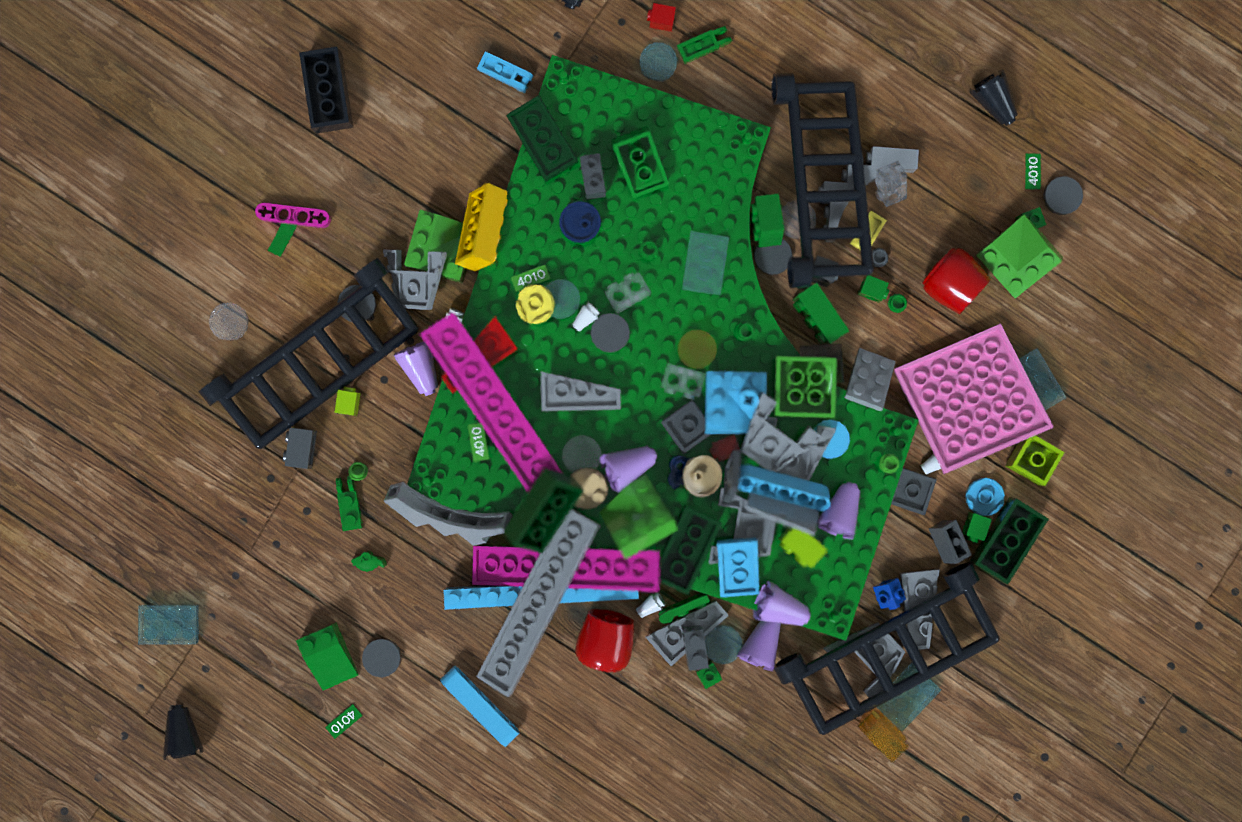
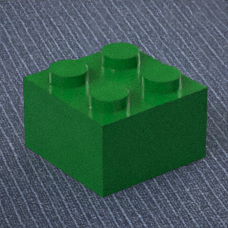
M779 194L755 196V203L751 205L752 212H750L751 223L754 224L755 228L753 230L754 241L758 242V248L781 245L784 223Z

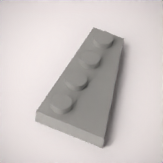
M541 372L542 411L621 409L620 389Z
M939 569L900 573L901 587L906 598L903 601L904 612L937 594ZM928 612L906 624L919 650L930 649L933 624L932 616Z
M715 600L704 608L697 609L645 637L668 664L672 666L685 655L683 627L701 625L705 637L729 615Z

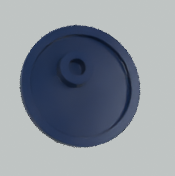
M578 201L564 208L560 215L559 224L563 235L567 239L576 243H585L592 240L598 234L601 219L594 206L587 202Z

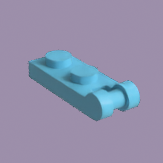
M486 51L477 67L478 71L523 93H526L528 89L527 84L534 76L532 73ZM517 75L522 77L520 82L516 81Z

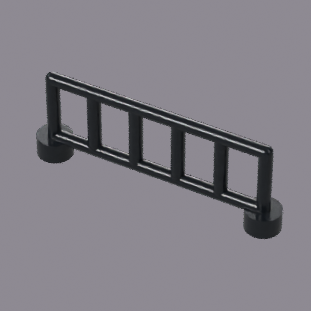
M774 73L771 85L773 104H788L802 255L799 257H789L787 275L789 287L810 288L812 278L871 275L874 272L855 83L852 81L795 83L793 73ZM845 93L847 117L801 118L799 94ZM848 129L850 153L804 155L802 130ZM852 165L854 190L807 191L805 166ZM855 201L858 227L811 228L809 203ZM859 238L861 264L814 266L812 240Z
M376 258L353 275L361 287L233 383L223 373L204 386L199 393L209 406L219 401L257 449H263L334 396L338 390H342L419 331V327L382 278L389 271L379 258ZM375 290L405 327L385 343L380 340L355 307L356 304ZM344 313H346L374 349L372 353L354 366L351 365L324 330V328ZM314 336L344 373L324 389L318 385L293 353V351ZM283 359L313 396L293 412L289 410L262 376ZM252 382L282 418L280 422L262 435H260L232 400L233 396Z
M971 562L960 564L943 575L949 586L948 589L806 664L801 653H794L775 664L774 671L781 684L792 682L819 734L826 735L999 642L1000 636L973 588V585L980 578ZM962 594L967 599L985 633L984 637L963 648L940 608L941 605ZM930 612L952 653L927 666L906 626L907 623ZM896 630L917 670L916 673L896 684H893L872 645V642ZM862 649L883 690L859 703L838 660ZM828 667L849 709L825 721L803 679Z

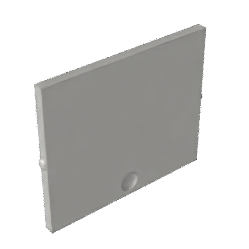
M754 493L749 494L746 510L811 535L815 534L819 517L818 510Z

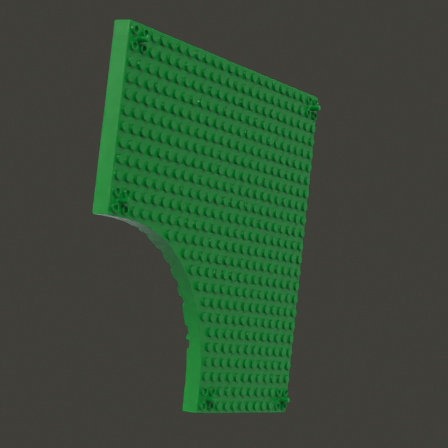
M552 55L539 96L579 163L545 182L522 143L506 190L508 191L506 197L508 202L504 208V222L499 233L501 238L496 248L497 258L493 264L479 270L461 324L474 341L491 320L496 317L515 344L517 350L491 368L563 474L571 476L579 469L592 468L599 471L605 477L604 474H607L606 467L603 469L601 467V456L648 446L650 449L653 448L657 455L655 464L635 480L647 475L675 525L685 505L720 521L722 525L712 546H717V541L731 540L734 538L738 509L720 506L718 503L721 488H724L725 465L732 451H741L746 435L711 434L683 454L663 427L661 421L692 399L705 416V376L707 371L766 373V396L774 401L775 357H803L784 335L769 310L756 275L750 243L752 190L771 127ZM648 125L670 185L633 199L611 139ZM599 154L606 197L586 200L580 156ZM573 202H587L594 206L600 215V230L588 242L576 243L570 241L563 235L560 229V215L564 208ZM646 240L654 241L659 248L658 255L652 260L642 258L639 253L640 245ZM546 265L551 279L536 285L544 286L552 293L555 301L554 311L551 317L543 323H528L517 312L516 301H518L520 291L516 292L511 277ZM588 302L600 312L597 316L598 318L608 313L617 314L624 318L628 324L630 334L629 340L622 349L609 353L603 352L595 346L591 338V328L595 321L580 332L572 325L583 305L586 306ZM747 321L753 326V336L747 341L739 340L735 336L734 330L739 322ZM541 372L620 389L621 409L542 411ZM442 379L407 485L441 505L455 510L477 513L510 512L514 515L528 494L527 490L486 430L485 437L489 459L473 461L468 425L480 423V421L460 392L457 390L452 394ZM836 385L835 418L773 416V410L767 417L777 418L776 429L794 442L799 439L807 427L813 430L818 423L824 420H835L846 427L850 438L847 450L837 458L827 459L821 457L809 481L825 485L829 489L830 501L842 484L851 482L858 486L860 499L854 538H842L843 534L832 535L820 529L817 525L815 534L811 536L824 546L827 552L812 568L809 565L804 567L794 558L796 554L793 551L789 554L779 545L781 541L778 538L789 526L776 521L770 555L758 557L759 591L763 585H768L767 582L769 581L809 608L810 619L802 625L803 627L846 641L919 420L885 408L880 412L845 399L846 390ZM741 451L740 466L751 465L765 469ZM893 454L898 458L899 467L894 473H885L881 470L879 461L883 455ZM676 455L684 456L686 459L701 455L712 457L721 467L722 480L720 486L713 494L706 497L692 495L682 484L673 489L668 483L670 460ZM678 463L676 467L681 468L682 463ZM608 481L607 496L599 506L584 509L574 505L572 508L600 525L588 549L620 550L600 515V512L621 492L614 491ZM738 489L736 495L748 501L750 492ZM671 534L643 549V551H660L661 557ZM709 550L691 589L752 610H757L758 605L755 604L757 595L720 597L718 563H708Z

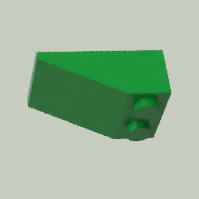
M648 125L611 139L633 199L670 185Z
M337 622L296 640L304 661L323 691L359 675Z

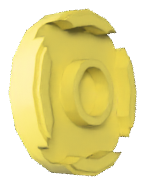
M530 285L520 291L518 301H516V308L519 316L524 321L540 324L551 317L555 301L549 289L540 285Z

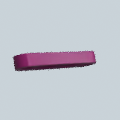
M260 203L255 209L256 216L266 222L326 228L331 223L330 215L321 209L271 203ZM266 207L268 211L274 212V215L265 214L264 217V215L261 214V210H265ZM286 209L289 215L286 219L282 220L279 217V212ZM300 212L307 213L306 221L300 222L298 220ZM312 212L314 217H321V214H323L326 221L323 220L322 224H320V221L317 219H312Z

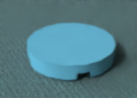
M824 420L818 423L813 429L816 433L818 425L836 428L822 457L830 459L842 455L847 450L850 442L849 432L846 427L835 420Z
M978 478L967 487L965 494L966 503L975 514L982 516L993 515L1004 504V490L993 479Z

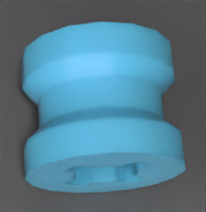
M751 388L743 389L738 395L739 404L745 410H752L759 403L757 393Z

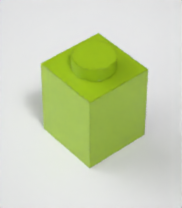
M344 387V391L338 390L334 413L357 416L361 393H356L355 388Z

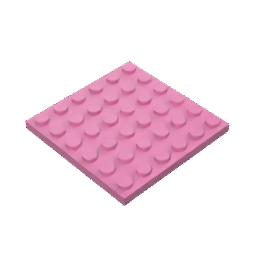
M1001 324L894 369V373L916 418L919 420L918 422L943 474L1053 428Z

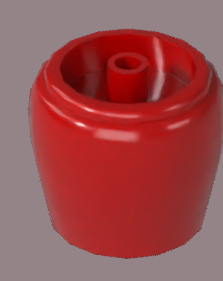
M952 248L934 265L922 284L924 285V291L931 298L960 315L990 282L991 278L968 252L961 248Z
M589 610L578 634L575 646V653L579 662L599 671H622L629 664L632 656L634 641L633 619L612 610Z

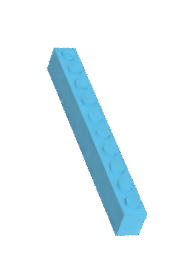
M495 585L447 587L444 589V609L513 606L523 587ZM567 588L560 603L639 599L638 591Z

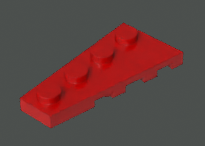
M496 317L491 320L474 340V343L490 367L517 350V347ZM445 373L441 378L453 394L458 389L447 373Z

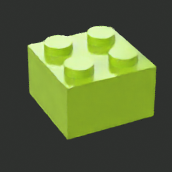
M1035 435L1017 444L1005 466L1037 485L1046 486L1065 452Z
M790 526L778 538L781 541L779 545L789 554L793 551L796 554L794 558L804 567L809 565L812 568L827 552V549L809 533Z

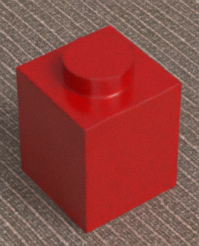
M653 3V8L648 10L647 21H650V28L672 32L676 7Z

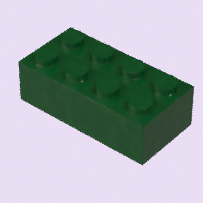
M544 468L503 533L513 546L543 553L584 492V489L573 477Z
M1009 497L990 527L985 541L980 543L969 562L998 581L1008 585L1049 518L1017 498Z
M685 505L676 523L678 530L671 533L660 557V582L688 595L722 523Z

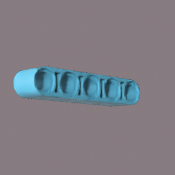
M751 465L740 466V490L818 511H823L830 507L829 489L825 485Z
M453 666L440 679L444 687L501 745L506 747L520 734L517 727L458 667Z

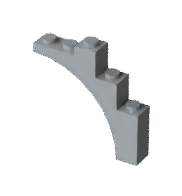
M873 146L866 153L865 162L868 165H864L865 185L892 174L914 173L918 169L919 150ZM847 165L842 170L841 180L844 183L824 181L821 187H818V191L854 190L852 165ZM849 202L820 203L828 204L824 207V218H827L823 228L838 227L842 213ZM827 239L825 242L833 243L836 239Z
M404 482L390 485L384 499L386 504L414 526L430 524L444 536L458 533L473 546L486 543L490 536L502 534L513 517L510 512L477 513L455 510L422 495Z

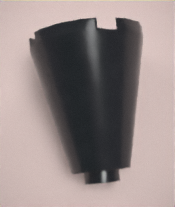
M1002 69L998 71L999 75H989L974 85L975 90L970 89L969 92L1000 125L1005 124L1008 126L1016 121L1015 117L1018 113L1006 73Z
M183 704L171 706V710L167 712L163 760H168V756L176 759L195 755L196 750L203 753L204 748L188 707H183Z

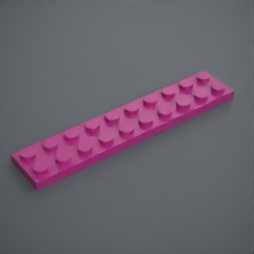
M454 312L420 334L527 492L530 491L544 468L562 473Z
M473 546L472 585L523 587L540 553L520 547ZM588 549L568 588L658 592L660 591V551L641 550L625 559L621 550Z

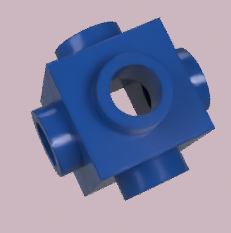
M898 578L882 581L873 587L876 600L881 609L889 608V610L899 608L900 603L906 600L904 590Z

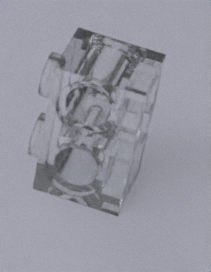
M896 161L877 169V178H875L877 199L882 201L885 207L907 199V174L900 163Z
M632 272L624 277L625 281L619 284L615 282L607 287L605 295L616 314L621 313L651 295V291L639 272L637 274ZM634 282L639 283L641 289L637 292L630 289V285ZM616 292H621L624 295V299L622 301H615L613 295Z
M666 364L660 387L665 388L664 392L675 395L677 391L683 393V397L694 400L695 397H700L706 374ZM674 374L678 377L676 385L669 384V375ZM690 379L697 383L694 391L687 388V382Z

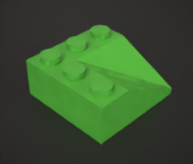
M419 210L404 265L409 269L428 272V252H447L441 277L463 283L467 268L455 264L463 223L435 213Z
M1025 214L982 248L976 255L1014 298H1017L1063 260V256Z
M775 357L774 401L777 404L774 407L773 416L835 418L837 358Z
M647 475L627 485L600 512L625 559L678 530Z

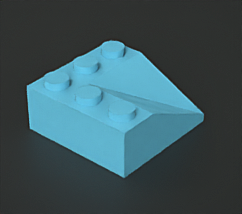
M707 371L705 376V434L746 435L755 408L752 410L743 409L739 404L738 395L745 388L753 389L757 393L758 398L761 392L766 395V373Z

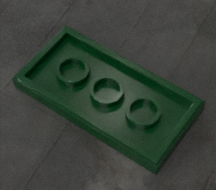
M539 95L506 114L545 182L579 163Z

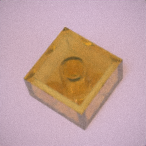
M873 710L858 727L893 763L909 747L904 742L907 738L895 726L891 728L893 724L882 712L877 714Z

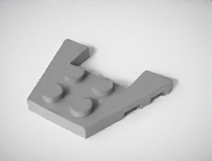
M383 250L384 257H387L389 263L387 270L391 273L393 284H391L393 294L403 307L407 309L432 310L447 252H428V272L401 270V250Z
M761 392L759 403L755 407L741 451L766 470L777 472L802 452L804 453L809 450V447L819 443L823 437L810 427H807L796 442L792 441L765 421L777 403Z
M767 417L765 421L776 428L777 418ZM818 425L817 433L823 439L809 447L810 449L806 452H802L795 457L793 461L781 468L777 473L809 481L836 428Z
M721 488L718 505L738 509L733 539L757 538L758 557L770 555L776 521L746 510L748 501L736 494L731 503L724 502V488ZM711 546L709 564L718 563L717 546Z
M877 622L849 635L846 641L840 639L825 646L823 649L828 653L880 624ZM887 634L872 642V645L889 677H891L905 651ZM862 649L855 651V654L874 673ZM876 678L863 692L868 697H871L881 692L883 688Z

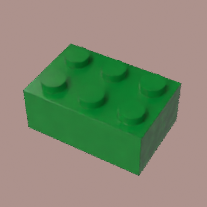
M815 283L793 299L794 309L798 313H802L805 318L803 320L808 329L812 328L815 332L814 338L819 345L823 344L825 347L849 332V329L818 283Z

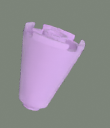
M425 341L394 354L396 361L420 394L424 393L425 396L436 392L435 389L438 387L433 354Z
M648 446L605 454L600 457L602 469L606 467L607 474L604 475L614 491L617 490L619 492L655 464L657 455L653 448L650 449Z
M847 482L840 486L830 501V507L824 510L817 520V525L820 529L835 536L843 534L842 538L845 539L854 538L860 499V490L856 484Z
M769 581L767 582L768 585L761 587L760 594L757 595L755 604L758 605L757 610L753 609V617L755 619L800 626L809 621V608Z
M760 620L738 652L737 657L754 666H764L763 669L773 671L781 624Z

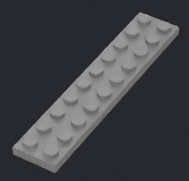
M572 509L544 552L540 553L477 675V678L506 697H511L600 527L598 523Z

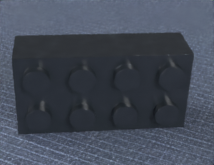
M338 47L299 52L311 129L317 134L354 128L342 52Z

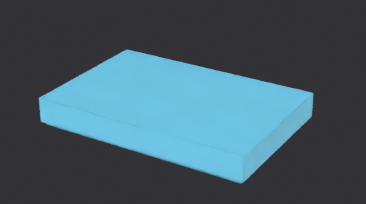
M757 538L717 541L720 597L760 594Z

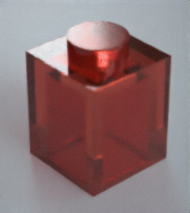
M730 435L711 443L712 448H710L713 459L717 458L719 462L728 459L732 451H741L735 435Z

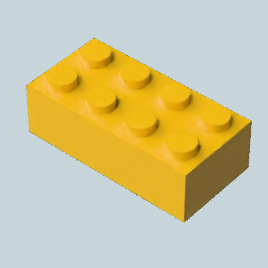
M487 183L469 193L455 261L456 265L477 271L495 262L497 258L496 248L501 238L499 234L500 228L504 222V208L508 202L506 199L508 191Z

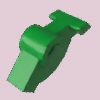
M365 551L360 556L351 560L353 566L366 572L373 571L378 566L382 568L387 566L384 557H378L371 551Z

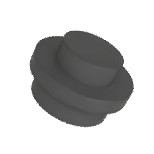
M881 248L872 250L874 267L884 266L888 261L887 252Z

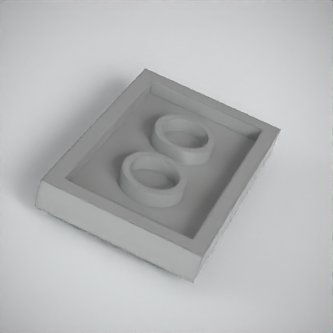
M859 348L844 398L881 412L886 400L895 361Z

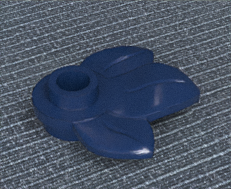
M676 455L670 460L668 483L673 489L679 487L680 484L684 486V468L687 461L694 457L686 459L684 456ZM681 462V468H677V464Z

